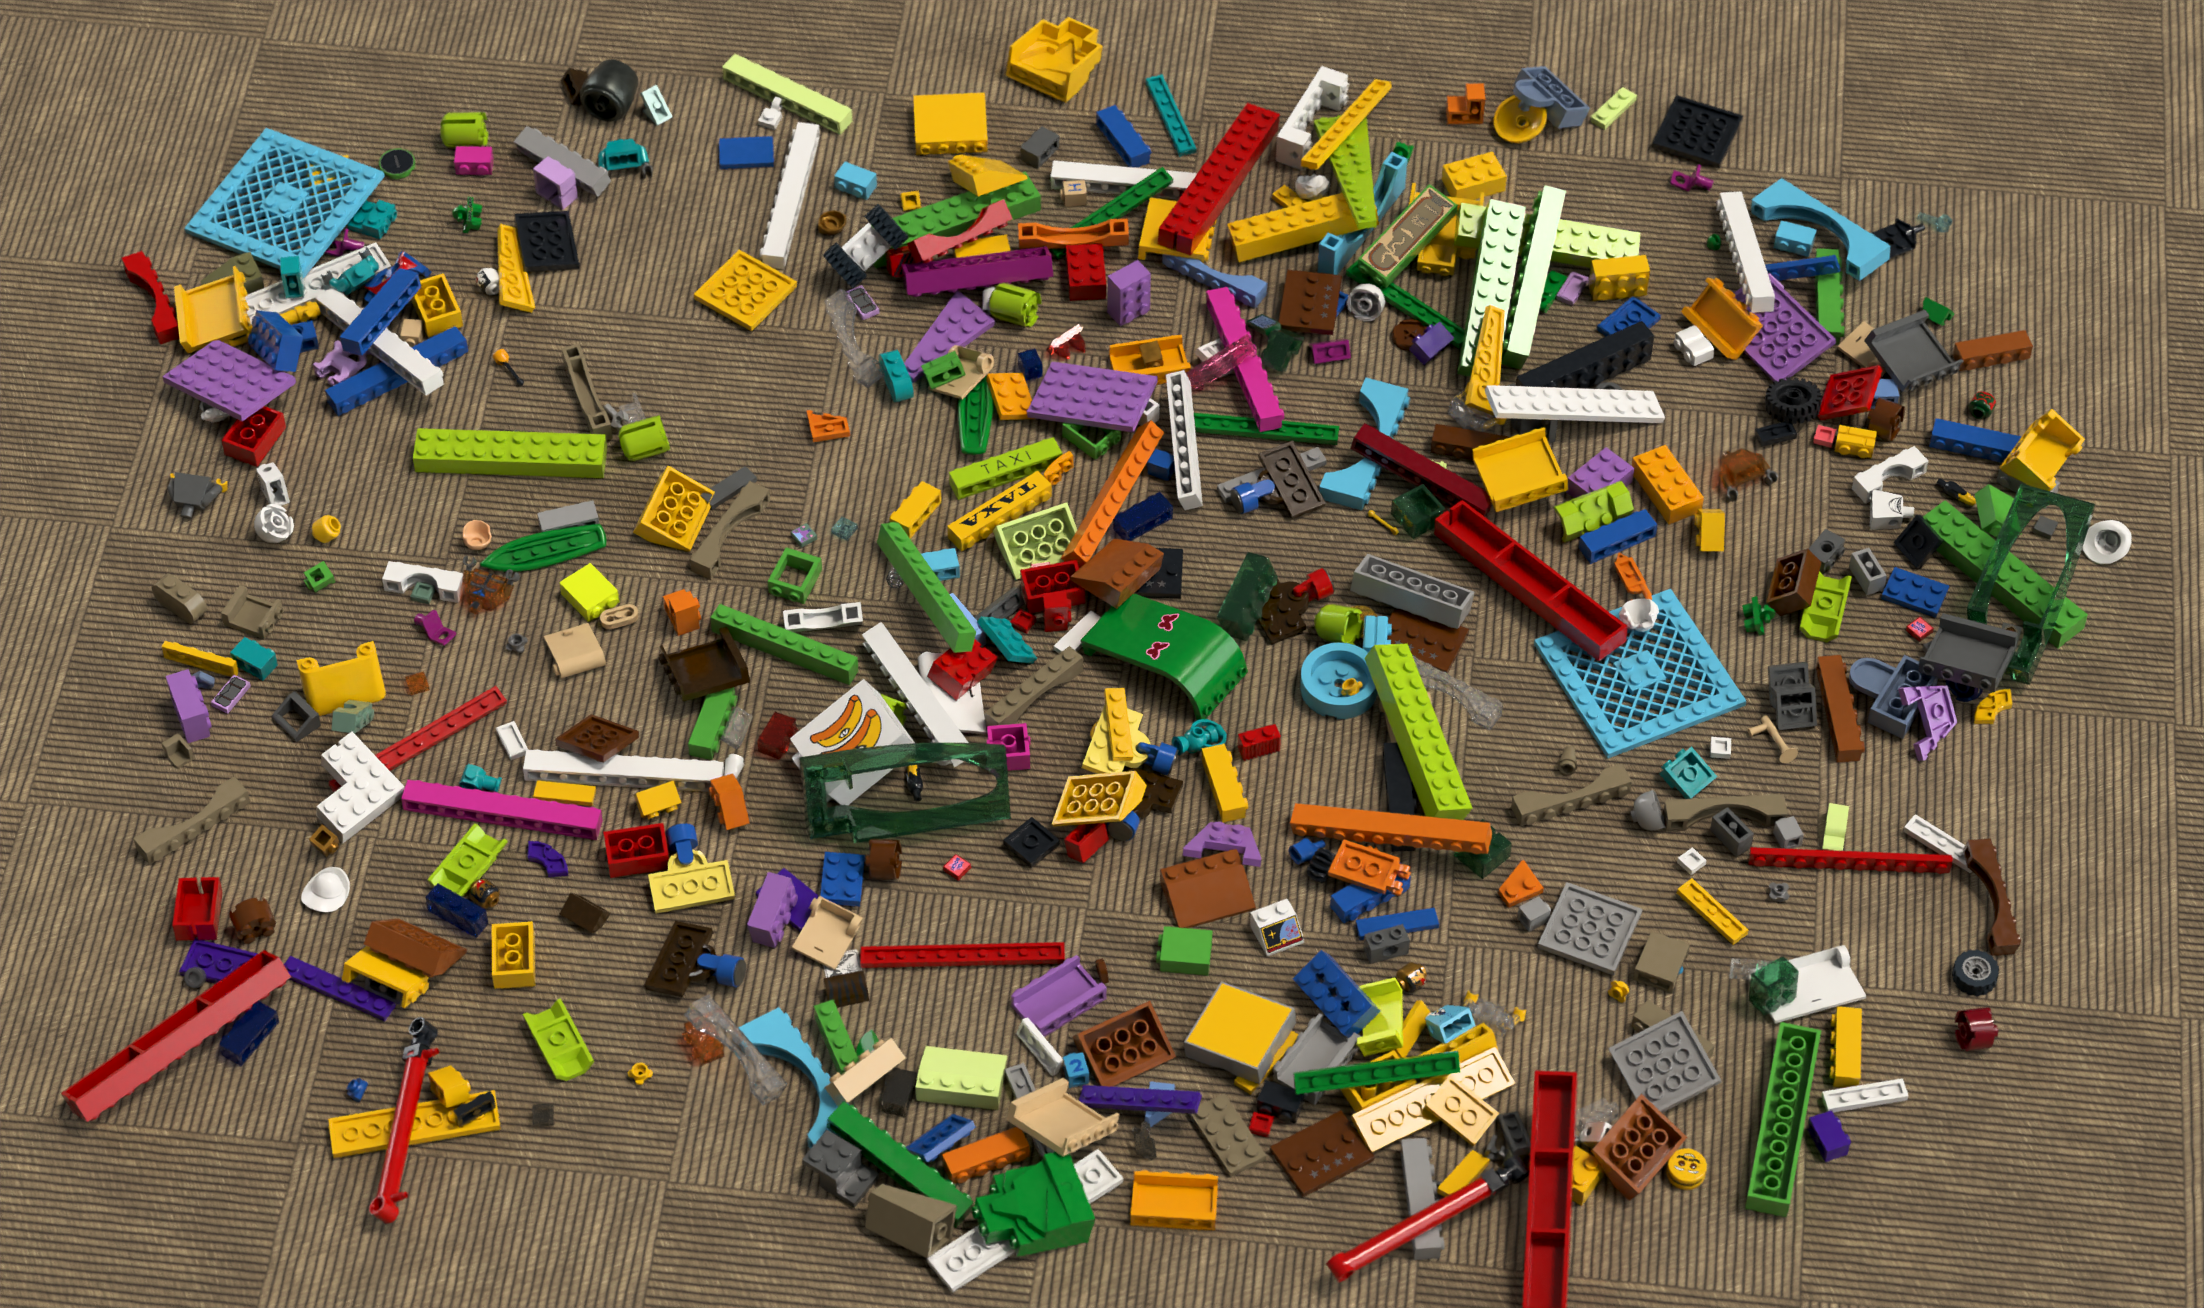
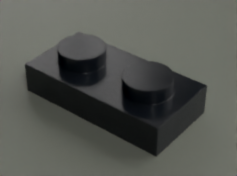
M1789 421L1788 424L1782 422L1756 428L1755 436L1761 447L1797 439V432L1791 421Z
M490 1091L480 1094L474 1100L461 1104L457 1109L453 1110L455 1122L459 1128L495 1109L496 1104L493 1094Z

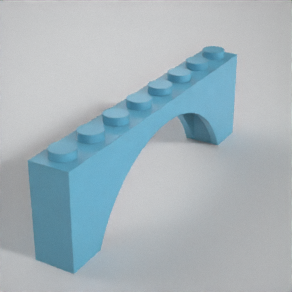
M1393 152L1383 162L1373 188L1379 221L1405 189L1407 158ZM1375 227L1338 236L1328 232L1319 244L1317 273L1338 275Z
M1782 178L1752 199L1751 213L1763 221L1782 218L1801 219L1819 224L1832 231L1840 238L1847 249L1846 273L1859 281L1890 259V245Z
M1365 378L1360 390L1359 403L1370 412L1376 422L1378 431L1393 437V435L1398 433V423L1403 421L1404 408H1408L1410 397H1408L1407 388ZM1365 457L1349 468L1325 473L1319 486V491L1325 501L1362 510L1364 505L1369 503L1371 496L1369 492L1374 490L1376 485L1375 478L1380 476L1382 466Z
M780 1007L736 1028L737 1040L747 1055L760 1054L783 1059L795 1065L811 1080L820 1099V1108L816 1122L807 1134L808 1146L811 1149L826 1130L830 1131L826 1127L827 1118L838 1106L824 1088L830 1083L828 1080L831 1078L827 1072H823L819 1059L812 1056L810 1046L807 1042L804 1043L802 1041L799 1030L793 1028L789 1015L783 1013Z

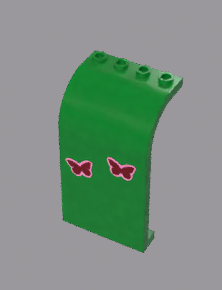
M1135 593L1117 609L1112 606L1080 640L1086 655L1091 656L1095 651L1163 675L1175 682L1191 701L1196 720L1206 719L1211 715L1212 711L1248 673L1241 649L1235 640L1220 626L1202 617Z

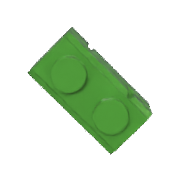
M955 351L921 365L931 390L966 375Z

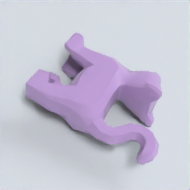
M336 340L334 342V350L327 353L321 363L315 362L313 369L315 375L321 379L326 377L331 371L336 373V375L330 376L327 379L328 384L334 386L356 375L367 363L366 354L372 353L367 350L363 356L358 355L359 362H355L348 358L353 353L343 351L341 341Z

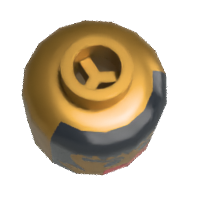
M479 879L471 885L470 898L480 908L487 909L494 907L498 903L500 891L490 880Z
M1409 962L1396 972V977L1402 990L1413 992L1425 984L1427 974L1421 964Z

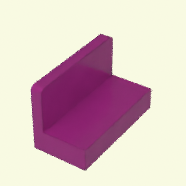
M1348 339L1309 344V348L1312 349L1314 364L1351 358Z

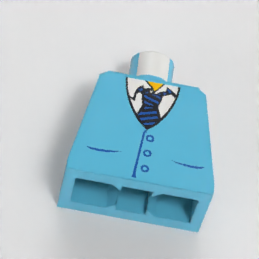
M1446 1005L1434 1013H1429L1425 1018L1431 1037L1444 1044L1475 1026L1469 1007Z

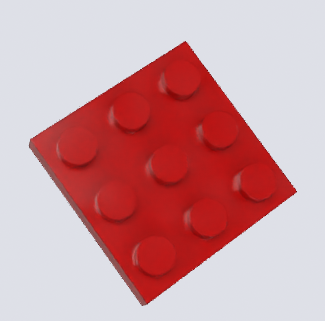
M1877 365L1831 374L1821 402L1820 412L1817 415L1818 418L1826 420L1870 411L1882 373L1881 367Z

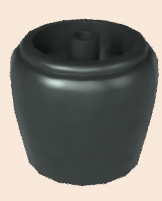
M614 59L605 60L585 80L580 90L582 105L590 115L606 122L617 121L627 114L634 100L639 84L638 77L635 71L627 64Z

